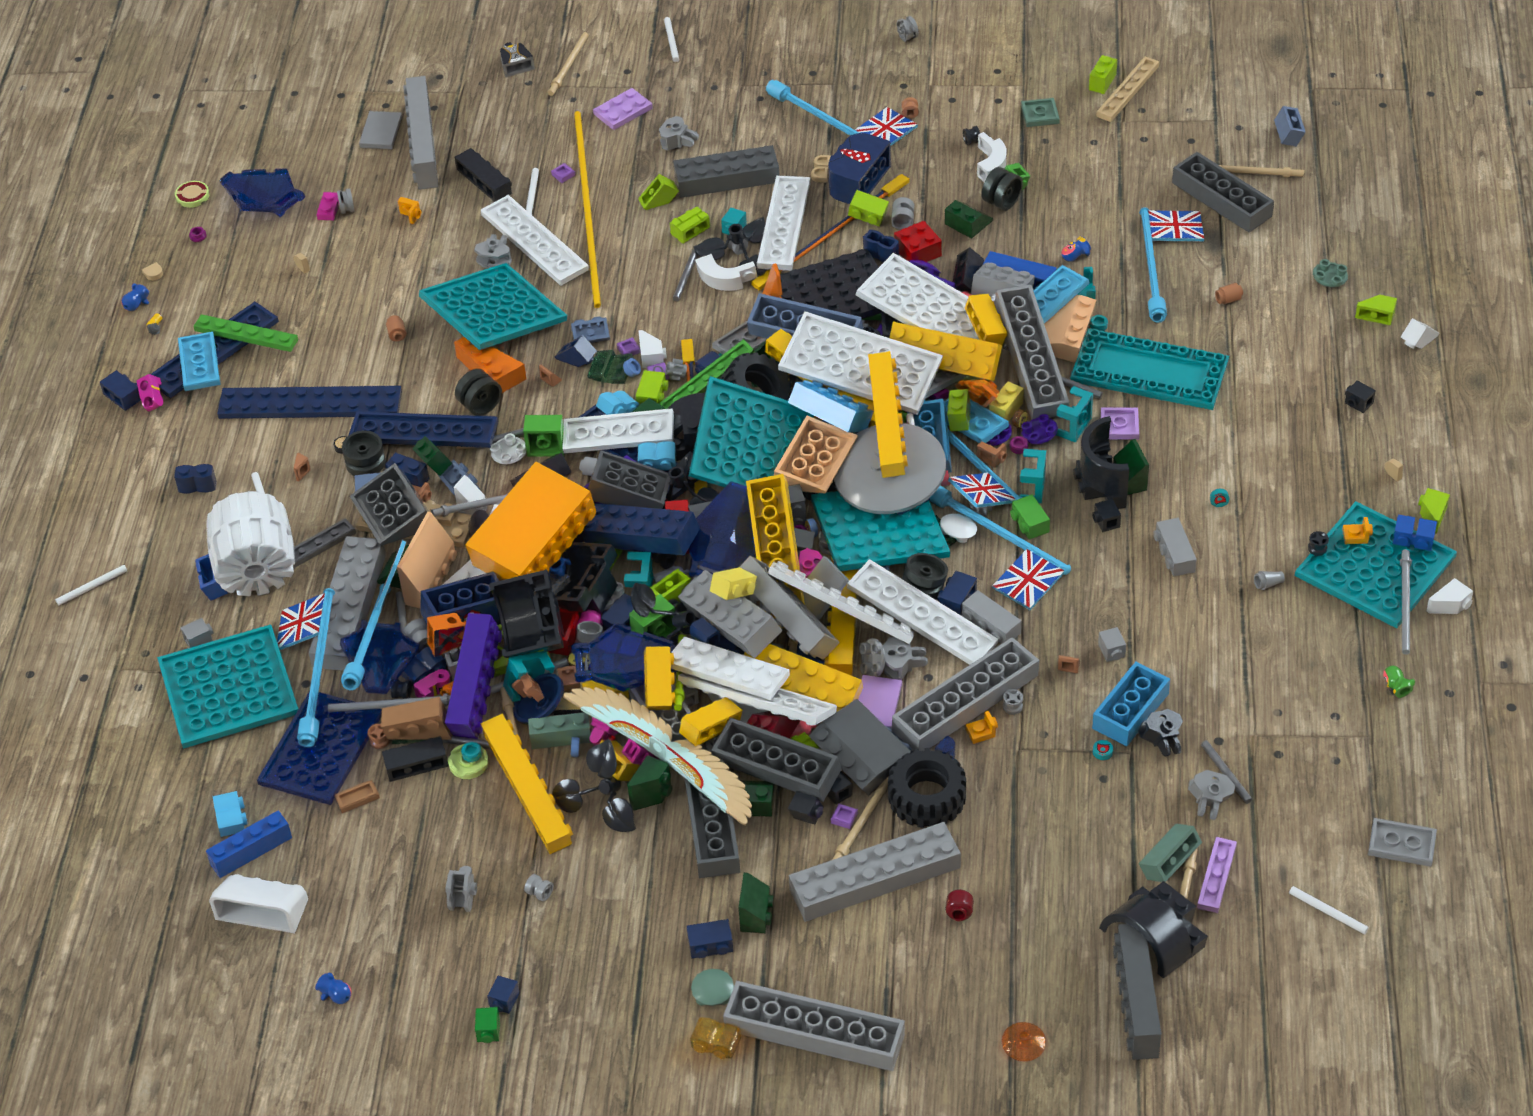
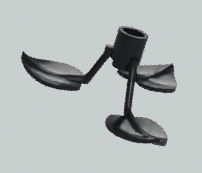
M764 217L756 219L744 227L740 224H732L729 227L730 235H727L726 243L720 238L713 237L695 245L694 250L700 257L712 254L715 261L724 257V249L728 248L731 240L734 244H741L746 259L740 262L739 266L753 261L757 277L764 275L767 269H757L759 255L756 254L749 258L743 243L744 239L751 243L762 242L766 225Z
M691 451L681 459L676 467L669 470L668 474L671 482L668 483V501H672L673 487L681 489L685 486L694 496L690 500V505L721 500L720 495L713 488L703 487L696 494L688 484V480H696V478L689 477L693 457Z
M635 583L633 585L631 603L639 616L647 617L650 612L673 616L672 624L677 629L668 634L666 638L664 636L657 637L653 643V647H670L671 653L677 644L675 641L670 640V638L678 632L690 634L691 624L699 620V618L692 611H688L682 602L675 606V612L654 610L653 607L656 604L654 591L645 584Z
M607 739L589 749L586 755L588 768L592 772H598V777L604 778L600 781L599 785L580 791L579 783L576 780L565 779L554 787L552 795L560 809L567 813H574L580 810L583 805L581 795L600 790L605 795L610 794L607 800L609 806L602 810L604 822L615 831L631 832L636 827L630 803L623 798L613 799L617 795L616 791L621 788V781L613 777L617 767L616 755L611 740Z

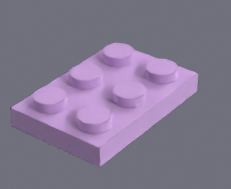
M631 88L594 108L593 114L611 129L615 130L653 109V106L649 100Z

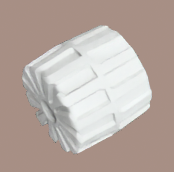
M257 491L235 493L213 505V509L208 513L206 520L207 544L214 578L221 588L229 593H233L236 590L237 595L251 596V591L256 590L257 595L268 594L269 587L273 585L277 589L285 585L283 578H291L294 573L295 555L291 527L284 505L278 502L274 496L258 493Z

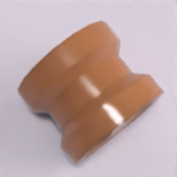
M909 97L902 101V114L904 117L912 119L919 114L918 101L915 98Z
M374 724L368 729L370 744L373 748L383 749L388 746L390 739H387L381 724Z

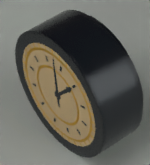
M340 436L334 440L333 445L337 453L343 454L342 444L347 436Z

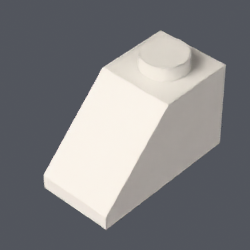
M1412 318L1401 338L1406 340L1404 344L1413 349L1415 346L1422 349L1435 339L1439 332Z
M639 330L642 368L663 363V359H666L667 355L666 348H662L661 340L643 330Z
M465 475L454 486L456 504L485 499V495ZM487 506L460 511L458 513L472 515L477 510L486 511Z
M1454 578L1429 598L1427 612L1429 614H1458L1463 609L1466 610L1471 606L1473 591Z

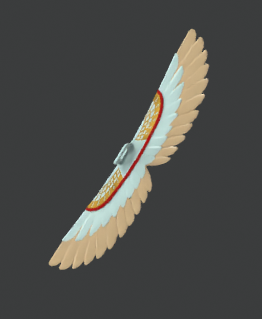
M583 687V690L575 688L572 689V693H564V698L579 707L581 711L609 725L610 728L630 738L663 762L668 763L670 767L686 778L700 792L704 793L723 812L728 813L739 823L746 826V817L751 818V810L749 808H752V804L748 800L750 795L744 790L745 785L738 780V775L728 771L729 766L720 762L718 757L712 756L710 751L702 750V746H694L688 740L671 742L672 729L668 723L665 724L661 717L657 719L653 711L649 713V710L644 705L640 706L634 699H631L630 702L621 693L617 695L612 690L606 689L605 692L597 687L594 690L588 687Z

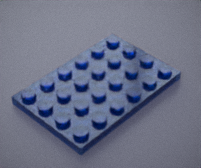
M318 692L315 718L320 724L317 741L312 747H304L298 743L297 733L299 721L307 713L308 693L259 775L257 783L264 787L331 805L335 799V794L341 789L369 739L368 729L372 725L378 724L382 717V709L328 712V704L353 703L354 701Z

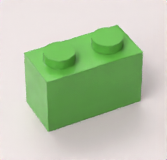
M1033 494L1012 501L1011 517L1014 521H1017L1020 531L1023 534L1025 533L1029 540L1049 533L1050 519Z

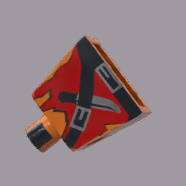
M457 613L427 617V644L434 657L462 645L466 621L462 622Z

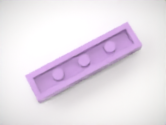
M1216 837L1197 903L1198 909L1218 913L1237 841Z

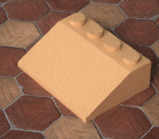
M1076 295L1044 324L1055 357L1076 362L1093 316L1096 299Z
M806 416L774 470V475L784 474L788 486L800 484L802 492L826 493L857 440L858 435Z
M427 512L397 566L404 603L416 608H421V591L441 586L442 579L448 574L449 566L452 561H455L457 556L453 540L431 512Z

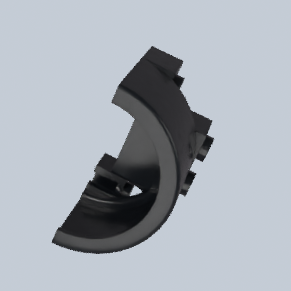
M705 393L684 396L668 407V409L673 408L674 411L673 442L676 445V461L681 460L690 451L694 452ZM683 431L684 439L677 438Z
M1110 416L1094 421L1085 429L1081 438L1080 460H1076V468L1073 469V475L1075 480L1078 479L1079 493L1083 494L1084 500L1105 497V501L1113 499L1117 508L1123 509L1127 506L1129 467L1128 464H1113L1112 455H1108V452L1111 451L1109 434L1110 422L1112 420Z
M572 542L571 546L563 552L565 558L569 559L572 564H566L562 587L555 596L558 600L559 608L578 612L594 610L602 614L618 587L610 571L618 555L612 544Z
M547 570L489 584L502 625L504 636L502 655L504 658L539 650L549 652L564 648L562 637H565L559 604L553 593L550 574Z
M1164 881L1151 891H1148L1143 886L1129 896L1126 903L1105 917L1099 927L1105 933L1110 924L1121 922L1138 930L1150 943L1157 959V974L1162 978L1168 976L1205 948L1208 938L1205 933L1192 924L1196 905Z

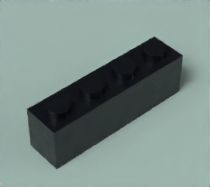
M470 148L455 156L456 170L494 202L512 194L510 179L502 175L489 161L483 159L478 152L476 153Z

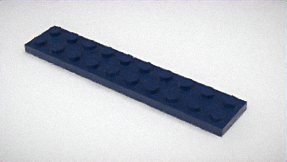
M401 386L222 388L217 415L219 419L355 417L356 411L399 413L402 388Z

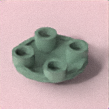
M1322 259L1313 269L1314 279L1327 287H1339L1345 284L1348 279L1347 266Z
M720 969L702 971L696 975L691 985L696 1003L701 1006L727 1004L734 989L732 978L728 973Z

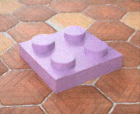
M1101 407V418L1110 416L1112 420L1110 422L1109 439L1139 440L1138 408Z

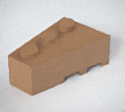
M440 697L382 708L381 728L387 739L427 740L441 736L442 740H452V733L445 724L447 710Z

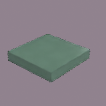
M1054 98L1021 101L1026 127L1060 124Z

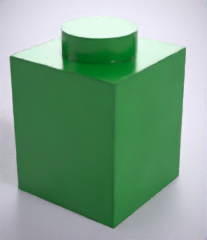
M498 1007L476 1008L475 1034L477 1042L491 1043L499 1041L500 1017Z

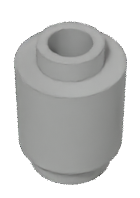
M586 456L584 460L580 461L579 470L582 471L583 475L592 476L598 458Z

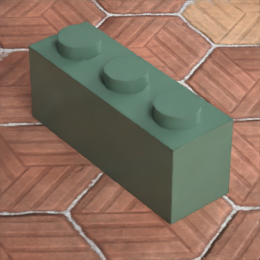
M585 712L528 719L532 749L571 745L572 737H579V744L591 743L589 740L591 735L589 714Z
M1175 824L1138 864L1147 880L1166 882L1198 848L1202 841L1194 826Z

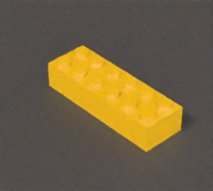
M893 322L890 339L943 355L938 370L995 381L1002 345Z
M769 644L755 658L789 669L790 676L780 688L837 705L836 712L858 699L863 690L861 679L772 644ZM746 652L744 653L745 656L751 657Z

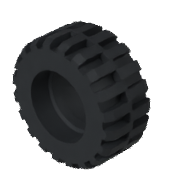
M753 352L737 356L720 378L721 380L749 389L751 388L746 381L752 382L765 394L788 401L792 393L791 380H788L789 375L787 372L778 370L776 360L773 358L769 359L764 354L758 355V353Z
M924 748V751H919V749L913 750L911 754H904L902 756L903 759H897L889 771L888 800L892 811L895 814L897 813L898 818L902 821L905 819L906 823L912 826L916 824L918 827L924 828V826H933L942 822L947 824L948 820H954L957 814L961 813L966 802V777L964 768L961 767L958 760H953V756L948 753L943 754L941 750L930 751V748ZM924 781L935 782L944 787L942 791L932 795L918 794L910 788Z

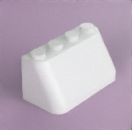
M235 874L229 876L213 891L209 901L215 920L295 933L307 904L308 896L304 888L297 884L289 885L279 881L272 882Z

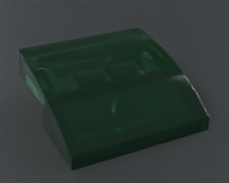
M614 350L597 351L587 376L589 379L599 382L625 384L628 375L623 369V364L630 358L634 359L632 354L616 355Z

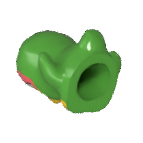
M1389 666L1384 670L1383 677L1387 682V687L1394 689L1393 693L1397 698H1402L1413 691L1415 680L1405 679L1399 667Z

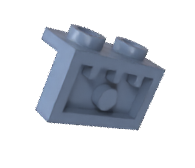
M594 317L591 320H576L574 323H571L574 340L582 335L590 343L610 340L606 318Z
M454 459L451 461L453 464L439 476L454 496V486L464 475L480 490L476 484L478 480L471 473H467L469 469L462 462L458 464Z

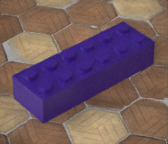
M468 613L445 724L453 736L478 739L479 734L482 733L480 723H482L483 715H486L487 712L486 700L491 693L490 680L493 679L495 673L494 661L498 659V642L502 640V631L498 628L492 615Z

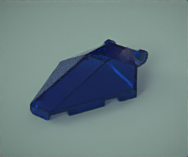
M287 168L275 169V172H266V169L242 170V173L233 174L229 171L220 178L221 185L242 211L275 213L277 216L282 217L286 210L305 198V194L301 190L294 188Z
M730 481L696 518L700 530L688 548L693 562L689 576H699L704 571L699 569L698 565L720 572L739 568L749 556L756 558L747 486Z
M361 620V628L356 632H352L340 639V646L349 663L355 660L368 625L367 620ZM395 622V624L376 623L361 664L365 670L361 684L366 693L387 694L419 651V644L400 631L401 623Z
M615 623L593 641L572 645V653L575 655L576 665L575 681L585 682L586 680H592L623 692L645 684L644 650L646 647H670L671 653L676 645H673V641L647 632L640 634L631 631L632 627ZM582 653H587L588 671H584ZM671 669V672H678L677 670Z

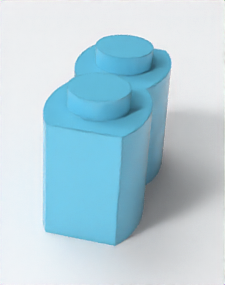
M624 391L602 393L596 404V407L606 415L631 413L639 406V403Z
M664 441L657 444L645 442L638 444V463L665 471L676 467L675 442Z
M237 791L212 796L220 836L236 834L245 829L244 825H247L248 822L246 813L241 812V809L245 808L243 797H238Z

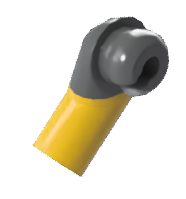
M158 313L146 324L149 333L153 335L160 332V325L158 326V324L162 320V316Z

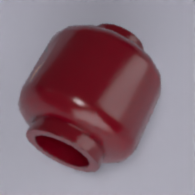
M961 889L951 891L946 899V914L955 921L968 919L973 912V896Z

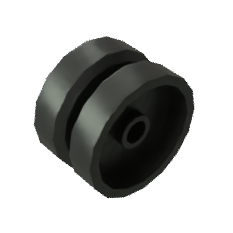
M998 166L987 176L982 187L981 197L983 201L992 205L995 204L996 207L1007 211L1018 200L1023 187V179L1021 176L1010 173L1008 170Z
M474 369L464 374L455 388L456 399L475 416H482L493 410L502 395L501 385L482 369Z
M362 430L348 435L343 441L342 451L345 465L351 475L379 473L384 468L386 460L381 438L376 433Z
M917 553L907 559L902 580L931 598L937 599L939 592L943 590L948 567L942 559L935 555Z

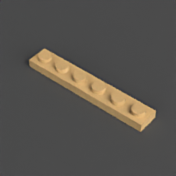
M1145 56L1098 109L1096 117L1112 122L1158 69L1159 61Z

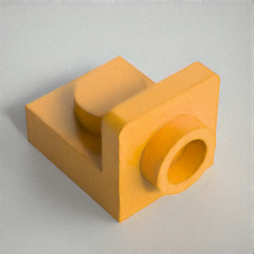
M404 197L399 198L400 214L409 216L410 224H414L421 216L419 201Z
M1363 517L1362 524L1343 525L1344 543L1368 544L1369 536L1373 534L1372 524H1369L1368 517Z
M989 711L984 712V719L965 724V729L973 744L996 737L997 720L991 716Z

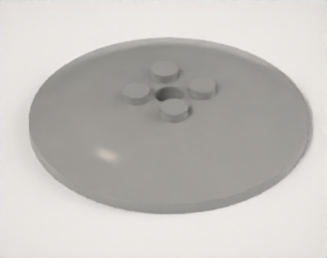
M907 423L900 424V427L904 429L905 438H902L901 441H905L906 452L903 455H907L908 466L905 467V475L883 478L880 467L876 425L866 428L856 434L858 438L834 478L835 486L845 501L865 512L893 514L912 509L928 500L937 491L944 479L946 458L940 442L931 433L918 426Z

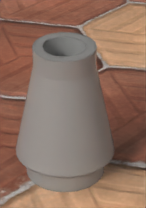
M1259 571L1254 575L1256 588L1262 590L1283 583L1285 580L1282 571Z

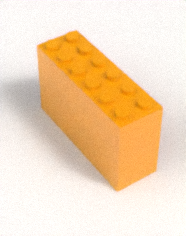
M535 462L465 544L472 565L485 573L494 571L499 581L543 570L549 572L551 566L558 562L561 554L566 548L571 546L576 536L582 533L585 525L595 517L596 508L591 492L544 465Z

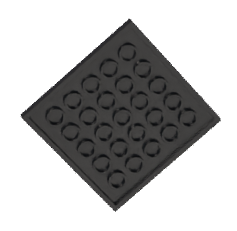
M860 249L850 254H843L837 258L827 259L817 264H810L807 267L793 269L790 272L780 274L781 297L786 300L862 317V319L881 313V310L856 296V292L879 267L867 249Z

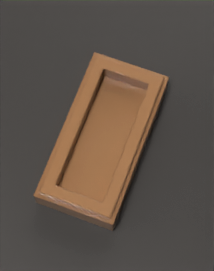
M372 780L334 794L341 813L380 798Z

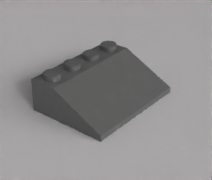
M600 450L588 490H590L594 502L662 509L670 477L667 472Z
M396 463L350 495L353 503L381 546L415 535L425 515L429 512L407 476Z
M858 699L824 720L809 735L824 752L838 756L842 770L868 796L889 776V771L897 759H903L902 756L904 754L912 753Z

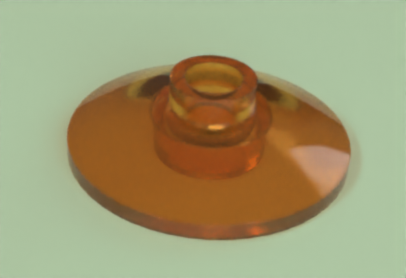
M1019 1022L1009 1026L1002 1036L1004 1051L1008 1056L1018 1061H1031L1038 1058L1046 1046V1038L1043 1031L1036 1025L1028 1022Z

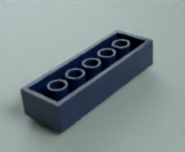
M595 503V517L585 525L581 536L585 543L612 544L614 549L685 555L700 530V526L694 513L691 511Z

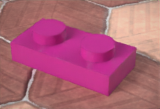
M323 193L316 214L317 220L334 221L339 206L337 193Z

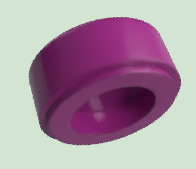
M1016 436L1010 440V450L1013 453L1023 454L1024 449H1028V440L1026 438Z

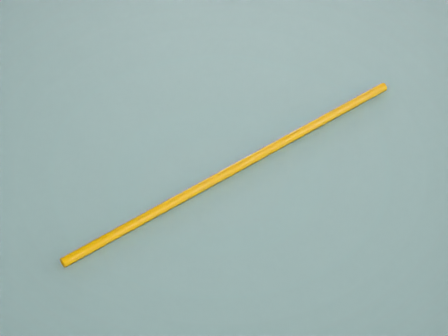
M576 111L574 112L593 302L595 308H600L601 301L581 113Z

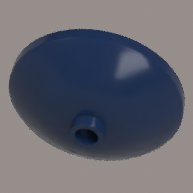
M545 673L534 678L544 696L539 702L533 697L529 698L526 696L523 698L521 695V700L514 702V717L520 723L528 724V719L548 717L555 711L562 700L564 692L563 681L558 675Z

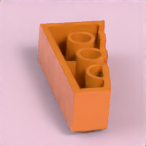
M465 337L454 342L457 358L470 371L482 369L501 385L502 393L527 379L525 365L498 349L490 346L479 350Z

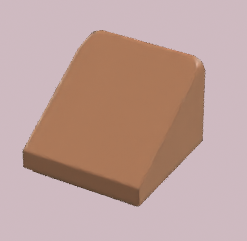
M539 365L540 378L551 387L562 381L561 378L543 365Z
M297 453L294 472L296 480L300 481L310 471L308 457Z
M1059 655L1058 670L1078 673L1080 666L1079 658Z

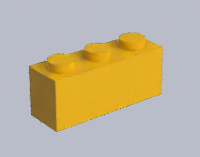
M969 295L965 310L979 340L1003 345L1007 337V330L990 295Z
M646 647L644 650L645 707L648 710H670L672 704L675 703V692H671V685H674L675 681L674 672H671V665H674V653H670V647Z
M724 697L682 717L679 733L694 746H697L720 735L730 718L740 721L743 710L729 698Z

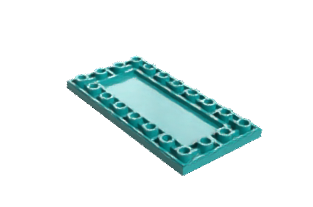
M1088 328L1070 380L1083 385L1213 410L1229 362V356Z

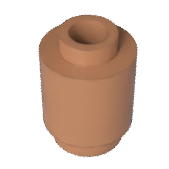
M1237 283L1220 287L1215 291L1217 302L1224 305L1241 300L1243 295V289Z
M390 316L386 322L389 338L392 341H401L406 337L404 322L399 316Z

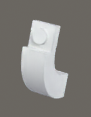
M983 132L978 135V148L988 158L977 163V177L985 182L987 176L994 168L999 166L1005 169L1006 147L1000 138L994 141Z
M712 254L695 259L701 279L708 286L718 290H739L743 288L742 283L758 278L753 261L735 268H723L716 264Z

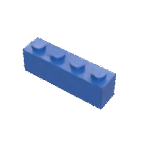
M992 251L989 252L983 265L985 263H994L999 267H1010L1015 271L1029 272L1035 276L1033 290L1057 270V267Z
M279 810L207 849L206 853L211 867L218 877L222 878L292 839L289 824Z

